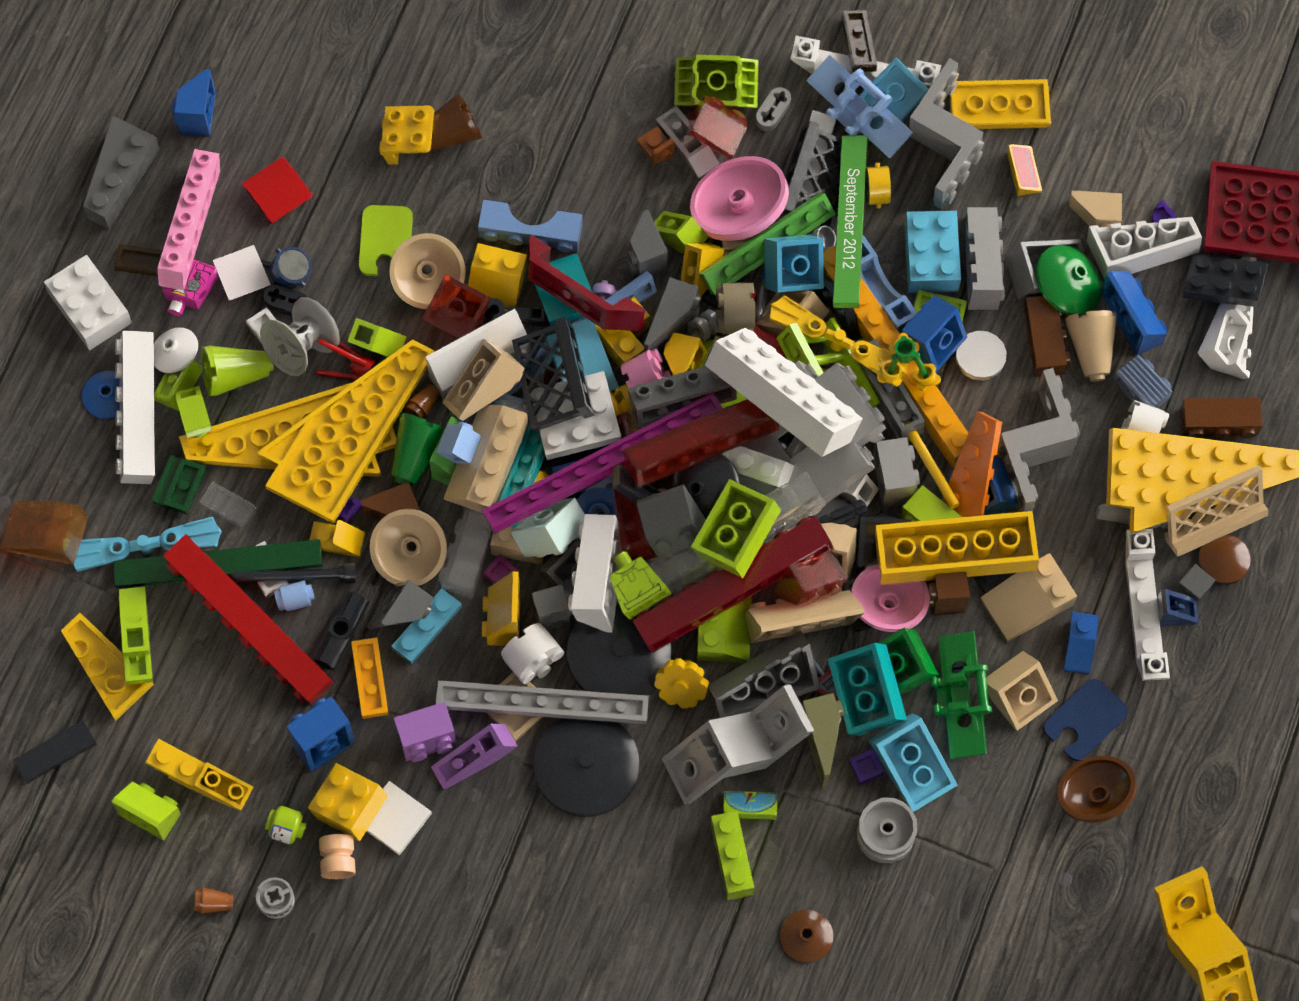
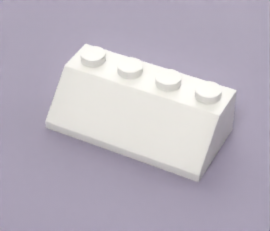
M513 309L426 356L428 376L433 385L440 391V396L443 400L483 339L506 351L516 360L512 340L527 335L516 310ZM531 343L520 346L522 354L527 356L531 352Z
M585 514L584 523L579 526L581 543L575 552V559L578 564L577 570L572 573L574 591L573 595H569L568 607L569 610H572L577 621L605 632H612L617 596L610 575L619 570L613 559L618 554L624 552L625 536L616 515Z

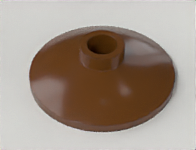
M800 910L788 916L782 924L780 943L784 952L793 960L801 963H813L824 958L830 951L833 944V930L829 921L822 914L812 910ZM809 930L812 933V937L804 938L802 932Z

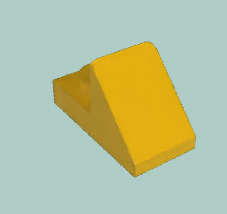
M337 520L336 525L314 521L310 540L320 539L322 551L360 558L365 532L341 520Z

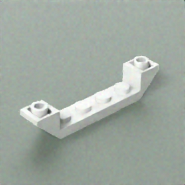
M796 36L791 60L809 73L813 74L829 55L851 75L854 73L851 70L848 55L819 50L820 40ZM917 60L915 69H908L929 89L939 75L941 65ZM876 61V72H864V76L873 82L889 64Z
M1153 528L1143 529L1134 533H1130V530L1126 531L1125 566L1136 664L1142 680L1170 678L1167 652L1163 653L1153 569V557L1155 555Z

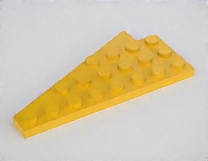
M411 340L259 450V458L277 466L265 485L266 489L334 524L427 369L426 356L435 351L415 340Z
M352 383L211 426L212 431L207 432L203 437L187 438L186 435L179 436L185 458L198 464L276 469L277 466L258 457L259 450ZM393 427L388 432L376 454L395 448L396 436ZM375 456L363 476H381Z
M1111 428L1109 429L1106 506L1129 508L1130 533H1134L1167 522L1168 505L1257 465L1263 470V489L1298 478L1299 450ZM1253 478L1249 479L1244 485H1248ZM1231 488L1225 490L1222 495L1225 496ZM1239 490L1234 498H1238L1243 491ZM1207 499L1202 500V502L1199 505L1202 506L1207 501ZM1217 500L1213 506L1218 505L1220 501ZM1185 509L1176 512L1175 515L1180 516Z

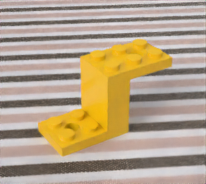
M1201 866L1155 887L1154 891L1168 949L1198 984L1201 1001H1258L1247 948L1216 913L1207 871ZM1185 897H1188L1187 902L1184 903V904H1181V901H1182ZM1232 993L1231 998L1224 1000L1228 994Z

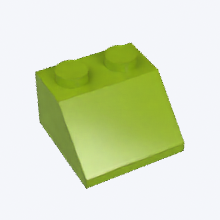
M131 782L112 800L118 815L164 841L181 815L178 807H176L178 803L168 796L164 795L163 798L155 795V790L145 783L138 785Z

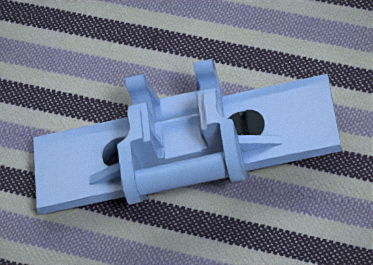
M829 55L807 79V82L834 106L833 109L829 108L826 111L832 119H837L846 127L845 131L850 136H857L862 132L887 157L891 158L913 134L887 108L892 101V97L888 94L885 95L866 78L862 69L856 70L851 75ZM859 85L878 101L873 108L855 92ZM876 116L883 118V125L879 129L871 127V121Z

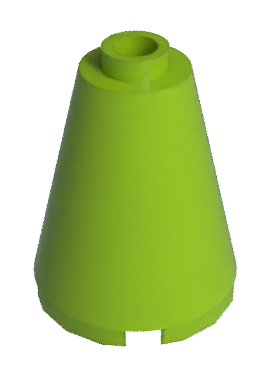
M209 345L202 347L201 365L205 369L203 380L209 396H217L269 376L270 371H273V363L265 351Z

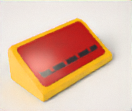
M1008 145L1007 156L1017 196L1041 193L1042 189L1031 146Z

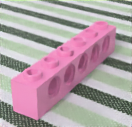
M194 149L158 265L159 286L184 290L220 174L219 153Z

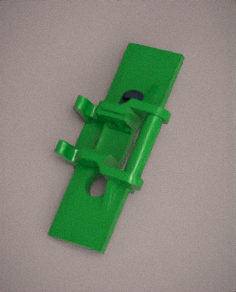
M975 632L938 636L942 678L930 677L931 686L936 688L938 705H933V713L939 717H946L950 759L986 755L987 748L983 717L984 714L992 713V706H989L986 681L988 665H978ZM972 677H976L979 706L972 707L969 680ZM963 714H969L972 717V722L968 727L959 726L958 721Z

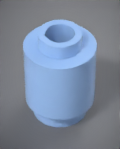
M305 581L281 586L280 590L275 591V598L280 611L286 610L289 612L311 606V600L315 599L311 584L306 585Z

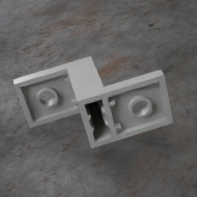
M950 58L911 115L909 129L913 132L910 136L911 138L952 161L935 187L933 205L941 210L946 203L951 204L957 194V191H955L959 183L962 185L965 183L970 174L968 169L972 163L975 165L978 163L983 154L981 150L984 146L982 131L943 109L945 105L944 99L947 95L951 96L958 86L956 82L959 73H957L958 63Z
M1053 368L1043 370L1037 388L1048 420L1003 432L999 438L997 456L1002 457L1018 501V504L1015 505L1017 512L1033 511L1036 499H1038L1036 487L1034 484L1030 485L1027 477L1029 476L1028 467L1072 455L1077 438L1080 436L1079 427L1076 421L1072 422L1069 414L1071 413L1069 400L1067 398L1064 399L1061 392L1063 390L1061 378L1059 375L1055 376Z
M791 684L785 685L751 712L707 721L666 754L662 760L684 805L693 803L723 778L766 769L810 735L814 729ZM782 716H783L784 719H785V726H784V727L782 726V724H781V722H780ZM691 764H693L695 769L694 774L690 770Z

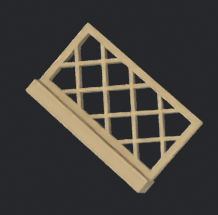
M1257 465L1167 506L1168 532L1164 533L1165 541L1177 557L1268 516V508L1263 502V470ZM1253 478L1248 485H1244L1249 479ZM1231 488L1225 496L1222 495L1225 490ZM1239 490H1242L1243 492L1239 495L1237 499H1235V495L1239 492ZM1207 499V501L1202 506L1199 505L1202 502V500ZM1217 500L1220 501L1214 509H1211ZM1185 509L1180 516L1175 515L1176 512ZM1193 511H1197L1192 519H1188Z

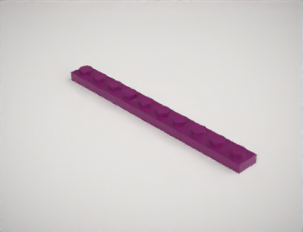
M710 393L483 509V515L496 534L613 474V467L618 464L627 467L726 416L725 411L715 395Z

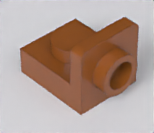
M658 127L637 139V144L654 165L660 161L665 162L669 160L675 152V142L672 139L668 140Z

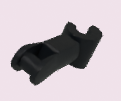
M496 298L486 300L482 307L481 317H487L490 313H496L493 317V320L515 309L522 324L539 327L550 326L543 307L508 306V309H505L503 302ZM532 314L539 315V318H532Z

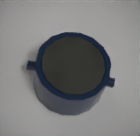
M287 247L282 251L280 248L277 249V255L270 265V275L277 285L289 289H295L299 285L302 288L306 286L304 281L309 277L312 269L309 256L297 247Z

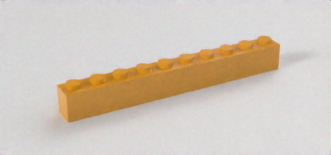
M836 245L823 252L824 277L829 276L833 282L835 279ZM861 278L859 308H854L859 332L864 340L870 342L876 339L881 348L889 350V346L895 343L900 333ZM913 360L907 363V374L901 378L902 384L925 420L924 428L950 466L954 468L968 432L936 385L927 387L924 391L917 389V381L913 379L912 373L918 366Z

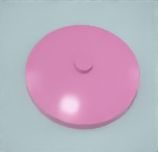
M745 156L728 160L710 170L695 187L690 202L692 217L704 233L713 239L736 241L752 237L768 228L781 215L788 200V183L781 169L768 159Z

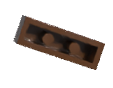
M1044 296L1026 297L1024 313L1034 377H1040L1043 370L1053 368L1055 375L1065 374L1067 365H1070V352L1065 350L1064 342L1067 341L1065 326L1061 327L1060 318H1063V313L1050 305Z
M1260 397L1184 398L1180 406L1182 436L1193 438L1215 436L1216 438L1223 439L1233 435H1240L1242 438H1252L1259 435L1263 426Z

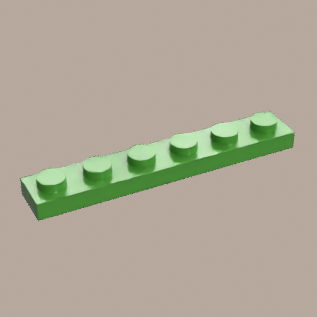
M823 192L818 193L700 272L709 292L715 296L716 285L734 283L765 262L764 238L806 235L836 215L826 194Z

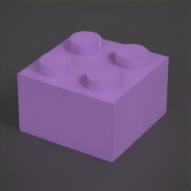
M445 702L394 718L406 761L418 762L427 758L428 754L435 752L438 754L447 753L453 749L452 747L457 746L454 728Z

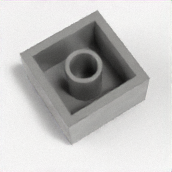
M907 437L878 441L875 446L873 463L882 507L906 504L918 491L917 485L920 484L918 470H913L912 461H915L914 448L912 445H908Z

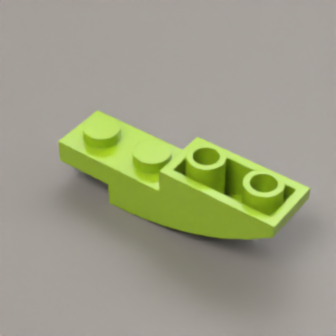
M146 588L119 589L126 685L153 682Z

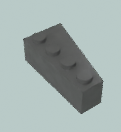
M799 631L710 683L708 690L716 714L719 718L753 711L785 685L791 684L796 696L818 690L820 685L810 644L803 633Z

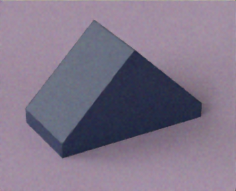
M1168 589L1160 591L1157 597L1160 626L1195 625L1199 623L1196 598Z

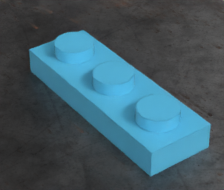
M442 588L434 596L430 604L432 609L427 617L413 621L391 646L392 650L411 665L462 608V603Z

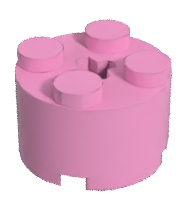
M657 349L647 350L621 365L622 374L627 373L629 376V380L626 381L628 388L673 376L672 372L669 369L666 371L661 364L663 359Z

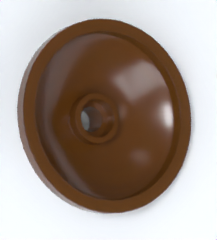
M1106 755L1092 756L1075 763L1064 773L1058 785V800L1064 812L1075 820L1087 823L1103 822L1118 816L1129 807L1136 795L1137 781L1133 770L1123 760Z

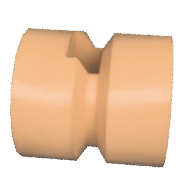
M332 834L319 838L320 855L325 857L320 861L321 877L325 879H344L354 876L356 874L355 859L350 856L354 851L353 836Z

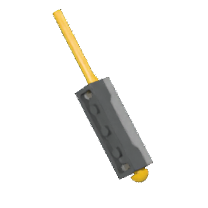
M876 339L870 342L866 340H859L880 347ZM864 348L858 349L860 353H867ZM860 364L880 402L878 407L897 439L907 437V440H910L950 508L958 507L960 503L920 437L924 432L925 420L904 385L901 383L899 386H893L885 382L880 383L876 378V373Z

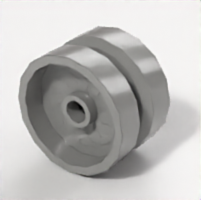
M880 798L871 802L863 810L857 827V842L861 851L869 859L879 863H894L903 859L910 852L917 834V819L913 810L906 803L895 798Z

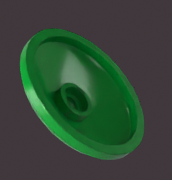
M1055 245L1045 250L1039 256L1035 268L1036 281L1042 295L1050 305L1064 314L1073 315L1078 313V316L1085 315L1086 312L1092 311L1098 305L1102 293L1101 280L1096 267L1086 255L1067 245Z

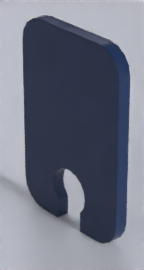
M1091 679L1045 722L1044 732L1054 742L1060 736V732L1063 729H1073L1077 733V741L1068 745L1063 752L1072 760L1079 761L1084 759L1126 718L1128 709L1104 683L1098 679Z

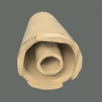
M1106 310L1086 312V315L1081 316V318L1078 317V313L1065 318L1066 326L1084 377L1090 378V382L1106 380L1105 376L1110 375L1117 319L1116 312L1113 313Z

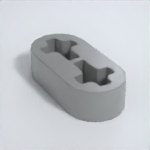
M782 87L773 89L757 111L756 125L760 130L765 132L774 130L789 109L791 94L787 89ZM780 97H784V102H779V104L776 107V98L779 99ZM771 112V121L763 122V117L766 118Z

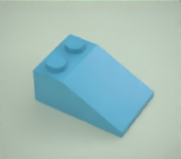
M912 713L906 717L907 721L888 727L868 739L901 796L914 812L958 785L922 718Z

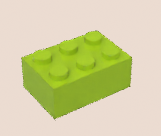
M729 479L691 548L698 557L743 578L780 514L781 509L775 500Z

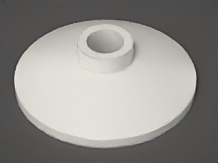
M173 328L164 332L154 343V366L164 373H175L186 368L193 361L198 351L196 336L186 328Z

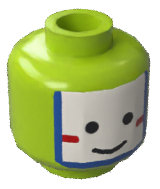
M279 806L276 810H271L265 829L269 830L268 835L270 838L286 844H293L296 838L302 839L307 824L302 822L303 815L301 812L285 806Z

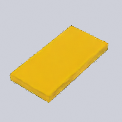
M1048 79L956 81L958 86L954 93L949 96L950 113L977 129L1050 128L1051 125Z

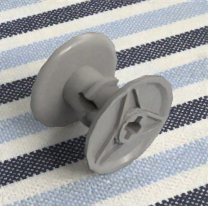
M301 297L294 302L292 309L293 322L290 325L278 320H268L262 324L260 330L261 343L265 353L276 367L290 376H300L306 371L308 364L307 350L310 348L321 353L333 352L319 344V339L337 347L340 342L339 330L330 313L319 302L309 297Z

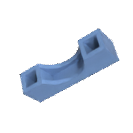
M483 200L478 225L479 237L491 242L502 240L508 241L512 245L528 244L529 237L533 235L551 248L561 252H578L583 225L582 214L557 211L546 223L526 225L519 222L512 215L508 203Z
M863 235L861 278L898 332L902 333L906 323L912 320L917 312L907 297L899 294L891 286L881 269L877 254Z

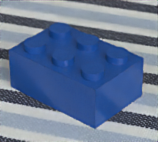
M332 697L326 700L325 698L318 700L312 705V709L304 715L302 713L296 715L287 726L293 748L311 773L355 744L350 722Z

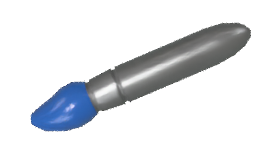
M765 268L760 275L761 282L755 303V320L757 321L763 316L768 295V289H765Z

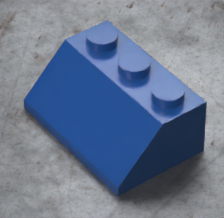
M1130 271L1108 272L1101 289V296L1109 310L1113 313L1116 312V322L1136 356L1163 344L1167 335L1166 326L1161 319L1158 320L1151 300L1146 299L1142 293L1140 281L1134 278Z

